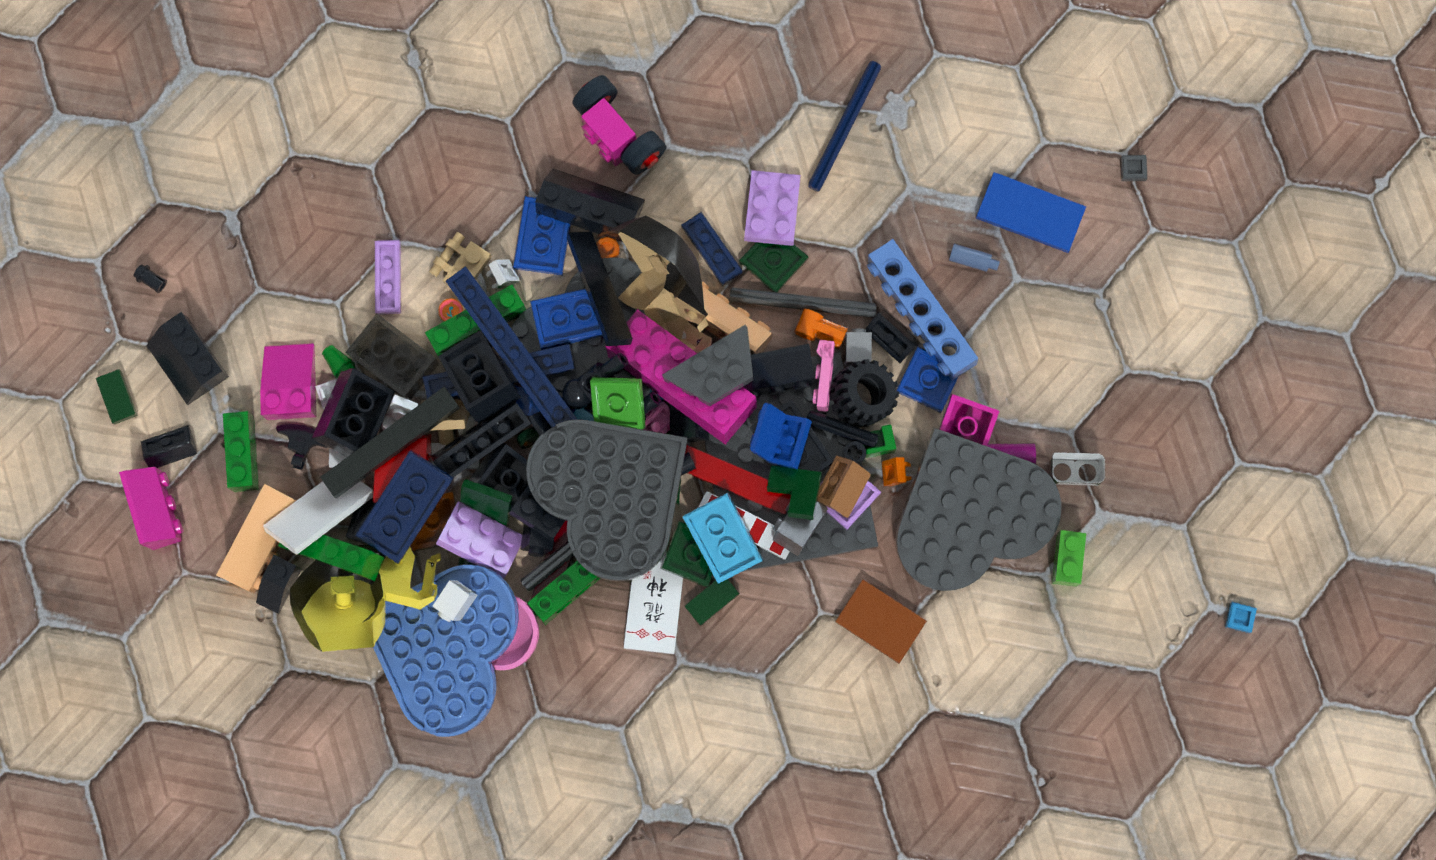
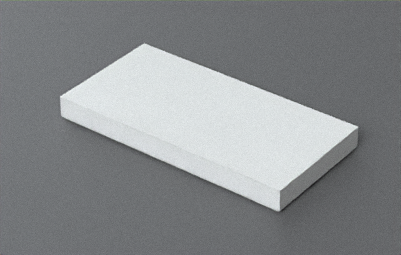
M322 481L264 524V530L297 555L373 498V490L360 481L336 499Z

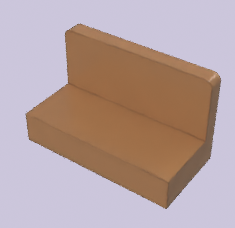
M836 455L819 488L817 501L826 507L832 508L843 517L848 518L871 474L856 462Z

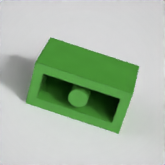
M1060 530L1057 533L1052 584L1073 587L1081 584L1086 533Z

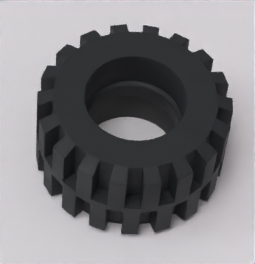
M864 359L851 364L832 380L834 383L830 386V391L833 394L829 395L830 401H834L832 408L834 411L838 410L839 414L837 416L840 419L845 418V423L850 425L854 423V426L859 428L861 426L868 427L886 418V416L894 411L893 408L898 403L895 399L899 397V391L895 389L898 387V383L893 381V373L886 371L888 367L884 364L879 366L878 361L873 360L870 362L869 359ZM857 383L863 384L869 390L871 405L865 403L860 398L857 391Z

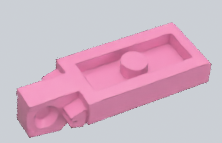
M819 340L816 351L817 355L822 359L821 365L817 364L815 378L819 380V389H814L813 404H817L818 412H827L829 410L835 349L834 341Z

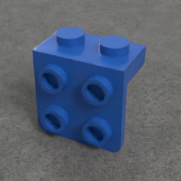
M764 403L758 413V423L755 433L750 440V450L770 464L798 470L812 421L807 418L787 415L772 404Z

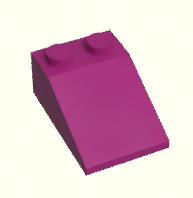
M315 344L264 346L260 387L261 415L266 420L317 417Z

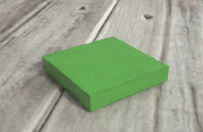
M593 377L590 380L594 422L640 430L646 427L642 379Z

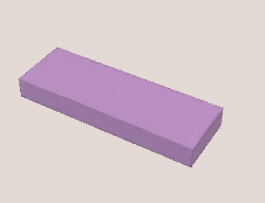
M400 240L375 241L376 315L401 314Z

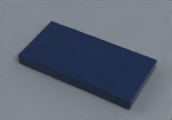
M410 450L355 536L399 564L454 478Z

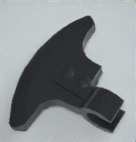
M284 424L276 427L277 433L289 438L288 450L296 452L291 461L292 468L299 470L304 468L306 457L312 447L328 448L312 439L315 429L299 424Z

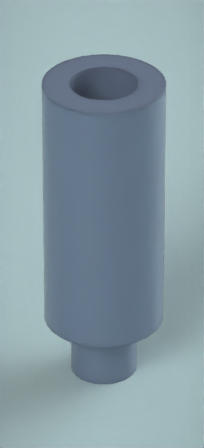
M958 244L953 245L949 261L987 272L988 268L997 271L1000 261L991 259V254Z

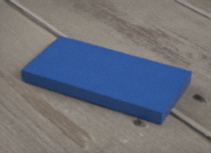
M994 172L976 219L1069 253L1086 206Z

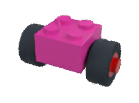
M605 75L597 76L583 85L572 101L573 106L582 115L583 125L581 127L585 132L583 135L591 145L596 144L600 149L599 154L607 163L611 161L616 167L623 162L631 173L638 175L653 167L663 155L667 146L654 131H648L636 139L634 131L610 105L617 96V88Z

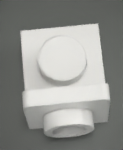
M394 395L381 428L383 430L387 429L417 407L418 403Z

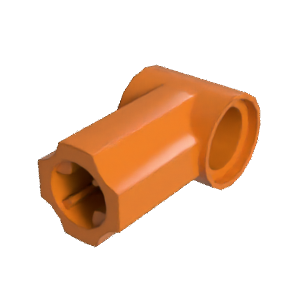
M803 309L794 333L811 341H834L835 348L840 349L848 328L824 319L821 314L815 311Z

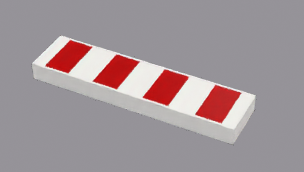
M706 491L699 507L718 498V496ZM735 505L756 546L786 560L790 551L772 540L776 532L773 530L774 525Z

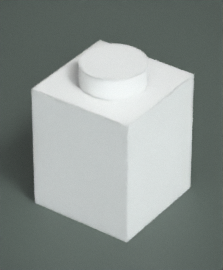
M449 580L433 604V607L439 611L437 614L442 619L451 622V620L461 621L478 595L459 581Z

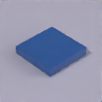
M917 347L896 391H899V394L942 413L958 377L953 381L949 376L945 377L937 366L939 361L935 355L931 357L926 350Z

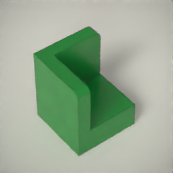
M891 424L881 426L880 430L871 431L877 434L879 438L874 448L865 446V458L895 453L896 444Z

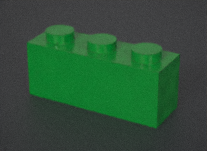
M248 411L224 413L223 427L227 488L233 492L259 490L254 416Z

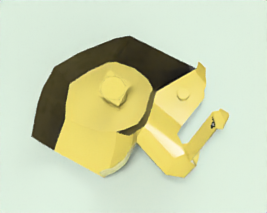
M355 545L384 557L375 581L315 560L301 573L290 588V605L294 617L308 641L322 652L374 647L385 626L386 601L422 609L435 600L437 595V585L434 584L436 562L441 560V553L433 555L427 560L423 586L419 592L410 588L415 560L411 547H409L400 563L397 564L370 545Z

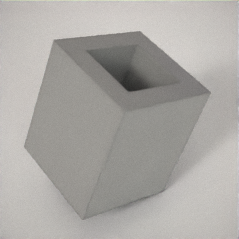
M852 329L851 332L846 333L845 367L864 359L872 361V332H866L865 329Z

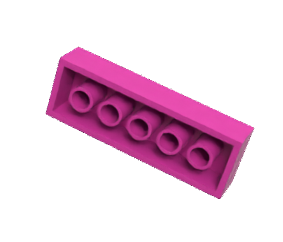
M637 310L627 321L633 338L631 345H606L608 358H613L619 352L624 354L629 362L623 368L636 379H642L644 385L726 445L757 408L756 396L744 387H741L712 406H708L699 401L697 397L683 392L678 386L665 382L662 374L697 353L641 311Z

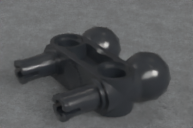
M619 352L605 364L598 362L592 365L579 378L567 381L562 391L563 400L571 409L580 410L589 406L592 402L590 385L592 376L596 378H616L614 375L628 365V359ZM653 391L643 398L645 421L646 414L661 403L659 396Z

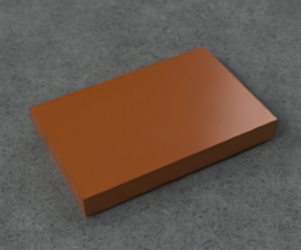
M865 580L861 581L835 623L898 664H900L927 622Z

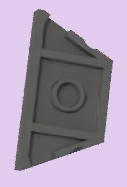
M746 324L662 374L664 381L678 386L683 392L697 397L699 401L708 406H712L753 381L748 327Z

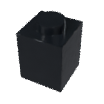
M524 524L520 550L528 551V555L534 557H543V555L553 550L554 539L550 541Z

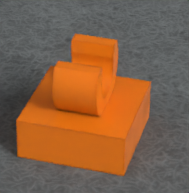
M895 457L882 461L884 486H895L912 480V476H906L905 468L911 467V464L905 462L904 457Z

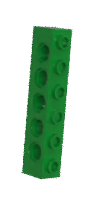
M576 561L527 604L546 626L601 578L588 572Z

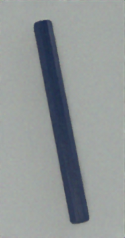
M875 61L868 63L809 181L808 187L817 192L821 190L881 70L879 63Z

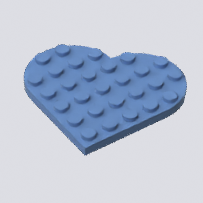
M459 565L435 575L434 584L437 585L436 598L422 609L386 601L385 626L373 647L404 715L421 731L439 737L464 734L478 726L488 715L496 695V675L492 661L496 660L508 649L518 627V605L511 587L499 574L478 565ZM449 580L459 581L478 595L461 621L451 620V622L442 619L437 614L439 611L433 607V604ZM423 582L411 589L416 592L421 591Z

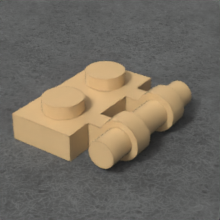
M459 232L452 239L449 238L445 244L447 247L440 257L436 256L432 262L434 265L429 270V273L435 277L442 270L446 272L447 275L442 281L447 286L446 280L465 266L476 279L492 257L490 253L470 241L466 248L460 246L465 237ZM455 252L458 255H460V257L457 259L455 264L451 266L447 262Z

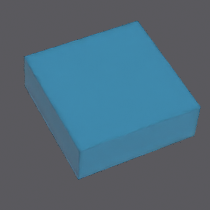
M1231 602L1225 627L1252 633L1257 608Z

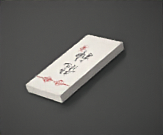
M665 553L653 569L638 578L632 579L624 649L675 654L683 578L660 569Z

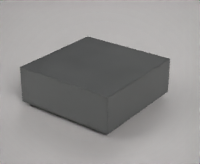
M1146 155L1121 156V181L1147 180Z

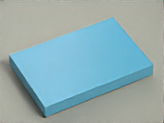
M728 493L682 516L718 584L763 561L756 544Z

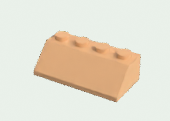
M702 282L704 309L708 314L706 317L708 326L705 329L719 339H722L746 324L748 327L750 354L762 353L772 339V333L769 332L771 330L770 327L761 321L756 323L749 318L750 314L740 307L735 309L729 305L730 301L725 296L719 293L717 295L709 291V286Z
M264 484L216 575L255 594L256 590L260 588L262 576L273 555L278 556L276 552L279 548V542L265 532L263 525L296 500Z

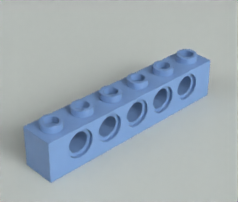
M894 239L868 255V270L874 277L878 276L882 281L881 287L888 297L892 295L896 301L895 307L902 317L906 315L911 322L909 324L910 329L915 336H921L925 342L923 346L926 352L931 357L935 355L939 361L937 366L945 377L949 376L953 381L976 366L978 362L977 355ZM894 267L899 273L891 276L886 273V270ZM909 287L913 293L906 296L901 294L900 289ZM916 307H924L927 313L925 315H917L914 309ZM935 326L941 330V333L939 335H931L928 329ZM950 346L955 349L956 353L949 356L944 354L942 349Z

